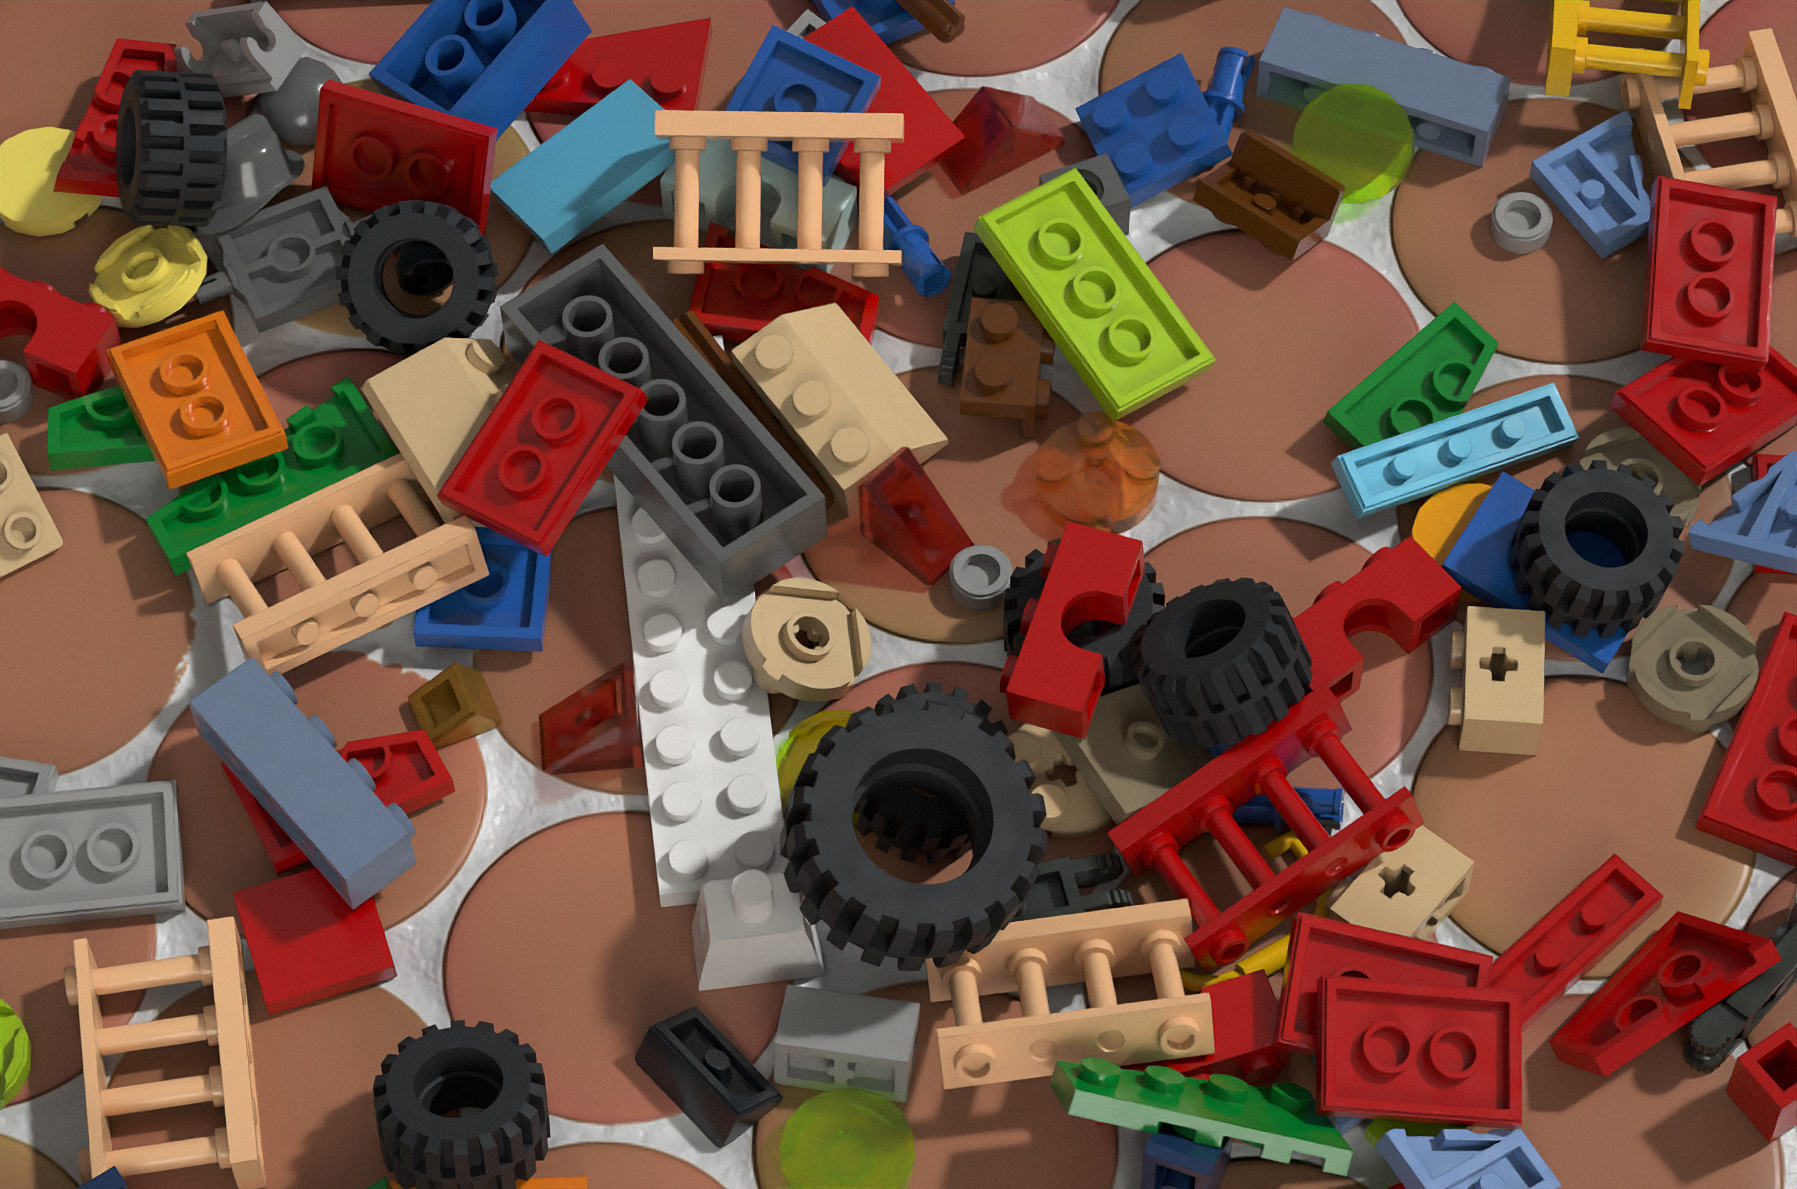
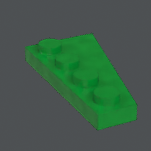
M346 376L332 386L333 396L317 408L312 410L308 405H305L286 419L288 428L284 432L288 449L231 468L221 476L211 475L205 477L146 518L150 534L175 576L191 569L187 552L398 454L349 376Z
M1094 1057L1083 1058L1081 1063L1056 1060L1050 1087L1068 1115L1157 1134L1160 1131L1162 1122L1169 1123L1173 1130L1184 1137L1192 1139L1194 1143L1221 1148L1222 1141L1227 1136L1240 1139L1248 1145L1259 1148L1261 1158L1289 1164L1292 1151L1321 1157L1323 1160L1321 1165L1322 1171L1347 1176L1354 1151L1326 1115H1315V1100L1311 1092L1299 1085L1276 1082L1272 1088L1252 1086L1239 1078L1225 1074H1213L1209 1077V1080L1184 1077L1178 1071L1163 1066H1148L1145 1072L1121 1069L1110 1061Z

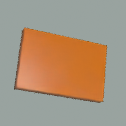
M223 310L106 350L112 372L169 490L288 449L286 434Z

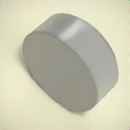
M1527 192L1510 193L1500 198L1494 205L1490 222V233L1494 241L1501 248L1517 254L1532 253L1547 243L1551 233L1553 214L1549 205L1537 195Z
M0 360V424H4L21 418L29 411L34 401V390L28 372L21 365L12 361Z
M974 545L963 549L954 557L950 565V590L953 597L961 605L972 610L985 611L1000 606L1004 603L1006 588H1010V576L1013 573L1012 564L1002 551L992 546Z

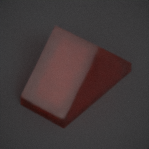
M982 86L953 121L965 136L963 146L938 164L963 196L1065 145V137L1033 96Z
M901 447L858 486L860 534L925 585L932 586L950 569L952 560L960 551L974 546V543L909 447Z
M622 662L539 714L542 772L557 775L643 767L640 716L633 665Z

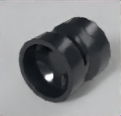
M411 241L400 245L392 252L398 258L396 274L399 286L403 291L411 295H431L447 289L454 283L451 263L446 254L437 246L424 241Z

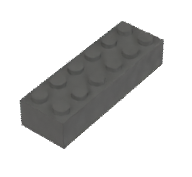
M601 244L500 306L506 348L521 366L537 341L541 340L644 391L648 398L647 403L606 466L723 603L827 537L824 494L604 244Z

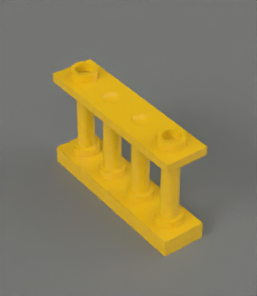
M1550 0L1545 95L1569 97L1572 73L1584 74L1585 68L1679 77L1678 108L1690 109L1694 86L1706 85L1710 50L1699 49L1700 0H1651L1681 3V16L1590 7V1ZM1587 31L1680 40V53L1588 44V38L1585 37Z

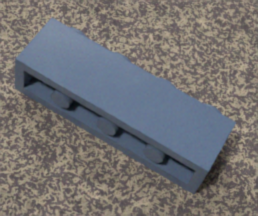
M1284 7L1259 60L1256 96L1483 167L1506 112L1511 77L1495 73L1484 66H1473L1440 56L1429 49L1415 48L1395 42L1371 31H1360L1325 20L1317 14L1302 13Z
M251 657L188 701L199 735L353 910L417 864L411 837L416 835V831L410 819L396 803L392 802L386 807L373 793L376 790V786L367 770L355 758L346 762L334 749L337 746V742L333 734L317 715L313 714L308 719L296 706L298 698L295 692L279 672L274 671L268 675L256 660Z

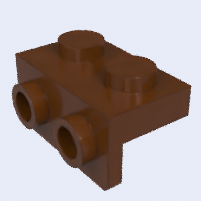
M1248 129L1239 135L1231 160L1199 181L1193 201L1211 211L1213 216L1222 223L1236 226L1259 240L1268 251L1285 256L1293 261L1328 236L1344 196L1345 187L1340 182L1280 146Z
M971 297L960 393V415L1022 419V437L1034 438L1036 416L1048 417L1051 380L1040 379L1042 364H1054L1056 343L1026 301Z

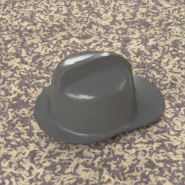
M252 114L227 129L225 183L217 212L208 226L185 227L194 234L209 235L224 232L242 224L256 214L281 189L291 184L302 174L305 168L302 155L293 150L284 149L278 135L271 129L268 120L261 114Z

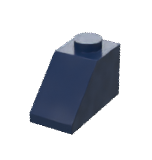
M1162 1122L1160 1131L1157 1134H1152L1143 1153L1141 1189H1220L1230 1163L1233 1138L1225 1136L1221 1148L1194 1143L1192 1139L1173 1130L1171 1124Z

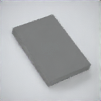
M176 780L0 797V929L186 911L179 786Z

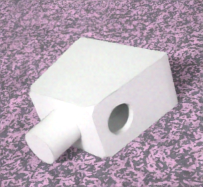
M748 869L740 872L735 878L708 881L702 885L691 926L699 991L824 976L818 923L811 925L799 909L805 896L802 891L798 893H791L789 891L784 872L765 874L760 870Z

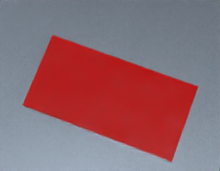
M1784 611L1759 671L1756 686L1744 707L1699 815L1695 829L1797 867V615Z

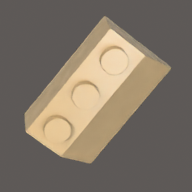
M837 303L783 314L731 351L734 365L832 491L835 500L848 516L949 444L948 438Z
M443 338L367 379L361 388L445 524L463 515L444 506L437 497V494L515 376L507 365L503 352L491 339ZM468 518L474 527H486Z

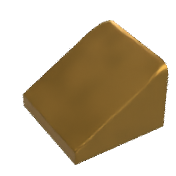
M454 662L407 696L420 729H425L436 750L490 731L502 723L483 675L458 662Z

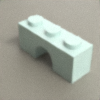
M706 140V151H700L699 229L708 232L710 221L723 227L726 221L736 213L737 152L731 151V142L728 140ZM761 157V209L774 214L770 221L772 249H797L798 174ZM675 163L667 168L660 180L663 215L674 219ZM832 174L825 187L822 186V249L843 250L858 223L857 187L847 184L843 179ZM794 264L807 270L816 267L827 273H830L832 267L834 266L818 264Z

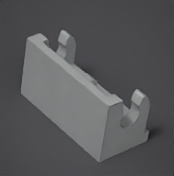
M264 1L193 12L185 25L192 37L200 42L203 50L200 60H196L191 51L184 46L174 48V55L177 63L185 72L212 74L216 79L222 97L227 98L278 91L307 47L268 2Z
M787 984L774 1041V1084L907 1103L918 1038L915 1037L920 1016V1003Z

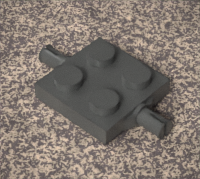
M327 186L260 210L242 224L224 232L214 233L216 242L223 255L224 270L204 277L198 291L195 293L198 304L201 306L209 301L234 293L236 298L247 306L258 332L261 333L340 303L338 293H342L341 281L336 280L337 266H341L344 256L340 252L345 241L352 238L355 233L353 229L362 219L351 222L349 217L337 208Z

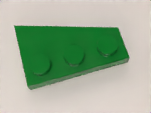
M1454 301L1330 408L1326 413L1323 423L1350 449L1356 450L1462 414L1499 343ZM1416 499L1407 503L1412 507Z
M119 384L48 408L47 457L51 471L155 461Z

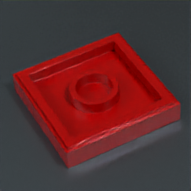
M317 868L232 892L269 1016L397 977L373 896L353 910Z

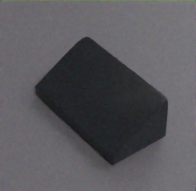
M696 1006L650 1026L635 1055V1061L639 1067L718 1148H722L736 1140L780 1104L783 1098L772 1084Z

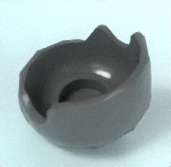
M302 57L293 67L278 91L258 93V114L263 115L268 120L271 129L278 135L280 140L292 146L315 145L320 88L329 79L340 83L343 82L335 71L324 62L309 57Z

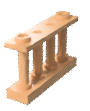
M1772 28L1749 31L1743 57H1738L1736 64L1708 68L1706 85L1694 86L1693 95L1739 88L1742 93L1748 92L1753 104L1751 112L1668 124L1661 100L1678 97L1679 77H1653V75L1628 72L1627 75L1620 77L1619 89L1622 105L1626 111L1633 110L1655 179L1657 176L1731 189L1772 184L1774 189L1781 188L1786 202L1783 209H1777L1775 234L1788 232L1791 238L1797 237V99ZM1755 135L1758 141L1765 140L1769 152L1768 160L1684 173L1677 147Z
M655 110V136L659 140H669V150L675 151L674 247H653V260L656 262H667L668 274H704V263L852 265V276L889 277V266H902L901 250H883L885 154L891 153V143H904V115L902 113ZM706 140H731V151L737 152L735 248H698L700 151H706ZM768 141H792V152H798L797 249L760 248L761 152L768 151ZM829 142H854V153H860L859 250L822 249L823 153L829 152Z
M401 453L186 553L201 595L207 605L230 595L245 618L233 624L245 661L253 657L268 675L274 671L280 674L285 673L489 575L476 529L466 515H463L441 526L425 504L430 501V498ZM402 514L417 535V538L384 553L368 530ZM345 541L360 565L326 580L311 556ZM288 568L302 589V592L268 608L253 584Z
M1188 898L1010 922L1005 930H999L992 942L975 955L965 950L958 963L937 968L932 958L926 959L930 1001L952 1000L956 1025L955 1027L936 1029L944 1090L1053 1075L1056 1060L1081 1063L1083 1058L1094 1057L1110 1061L1117 1066L1215 1053L1209 992L1185 995L1179 969L1195 967V958L1184 941V938L1193 933ZM1146 973L1153 974L1158 999L1117 1004L1112 978ZM1086 982L1090 1003L1089 1009L1050 1014L1045 987ZM1019 991L1023 1013L1022 1018L983 1023L978 996Z
M234 916L207 920L209 945L198 947V954L98 968L87 938L73 940L75 965L64 968V978L69 1005H78L89 1137V1147L78 1149V1163L82 1185L113 1166L117 1168L122 1177L219 1162L220 1169L231 1167L238 1189L266 1187L244 953ZM202 980L203 986L213 985L215 1005L204 1006V1013L102 1028L100 995ZM207 1040L209 1046L219 1045L221 1065L209 1067V1074L107 1089L105 1055ZM213 1101L215 1107L225 1106L226 1127L215 1128V1135L112 1151L109 1116Z

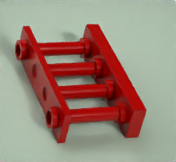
M1325 683L1304 696L1298 704L1288 707L1290 713L1280 722L1273 720L1266 726V731L1256 736L1254 734L1246 736L1241 742L1233 745L1107 832L1122 860L1136 879L1148 870H1157L1178 900L1188 898L1191 918L1199 929L1184 938V941L1205 974H1208L1218 966H1227L1239 960L1248 951L1251 943L1381 853L1392 852L1401 848L1412 838L1415 830L1425 824L1412 794L1405 786L1385 799L1342 744V736L1350 732L1352 728L1339 700ZM1312 757L1321 758L1364 814L1332 837L1329 836L1286 779L1290 772ZM1257 795L1267 796L1309 852L1277 875L1274 874L1232 817L1235 810ZM1203 832L1212 833L1254 890L1222 913H1220L1178 855L1180 848Z

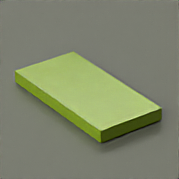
M1076 168L977 218L973 227L974 231L1112 422L1211 370L1216 361L1214 356Z

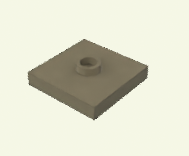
M1141 683L1099 698L1085 740L1052 731L1117 826L1214 759L1209 750L1202 748L1200 743L1192 746L1181 744L1178 737L1171 738L1166 733Z

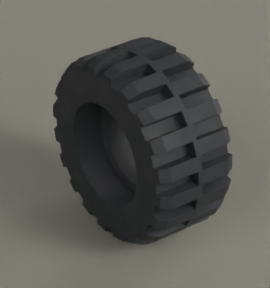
M908 699L887 701L882 714L877 716L873 708L868 706L851 714L845 728L834 725L820 739L815 753H809L797 777L782 816L786 821L780 833V855L786 859L789 858L783 874L789 891L791 893L802 891L805 896L799 910L811 925H815L820 920H823L831 928L826 938L828 942L841 951L850 942L864 949L860 961L880 967L884 957L887 956L898 958L897 967L899 971H919L924 961L929 958L933 959L934 965L937 968H942L958 963L965 950L974 955L992 942L999 930H1005L1017 913L1040 872L1037 866L1046 852L1048 834L1039 827L1047 816L1043 795L1029 793V789L1036 776L1028 761L1022 759L1015 763L1009 753L1014 743L1001 731H998L991 737L979 729L983 718L965 710L961 719L946 714L947 703L926 700L922 710H911ZM889 787L915 788L938 797L955 811L968 832L973 855L969 867L958 878L938 884H915L889 875L871 861L857 840L852 816L859 800L869 793Z

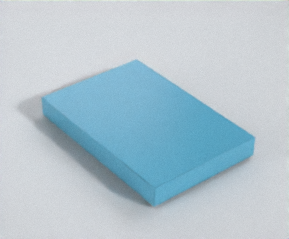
M629 79L491 181L490 191L495 200L540 244L553 254L675 163V151L669 150V140H659L655 136V110L664 109Z

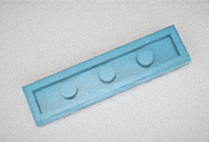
M1553 382L1338 455L1331 462V465L1357 520L1439 492L1456 484H1462L1572 446L1580 437Z

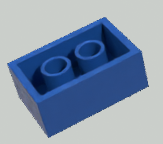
M433 0L373 68L369 76L385 96L498 128L497 141L592 30L572 0Z

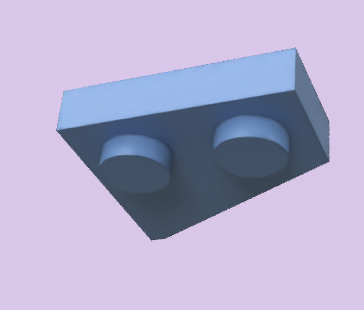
M1626 110L1532 161L1529 175L1602 259L1649 233L1651 202L1649 194L1643 188L1644 171L1640 155L1635 153L1631 136L1633 123L1631 116Z
M1791 451L1771 466L1768 473L1762 479L1748 483L1732 495L1733 507L1711 524L1707 525L1701 519L1693 524L1688 532L1691 548L1797 574V452Z
M1392 1129L1386 1132L1375 1144L1406 1189H1558L1561 1186V1183L1521 1129H1491L1485 1134H1477L1468 1129H1442L1436 1137L1406 1136L1405 1129Z

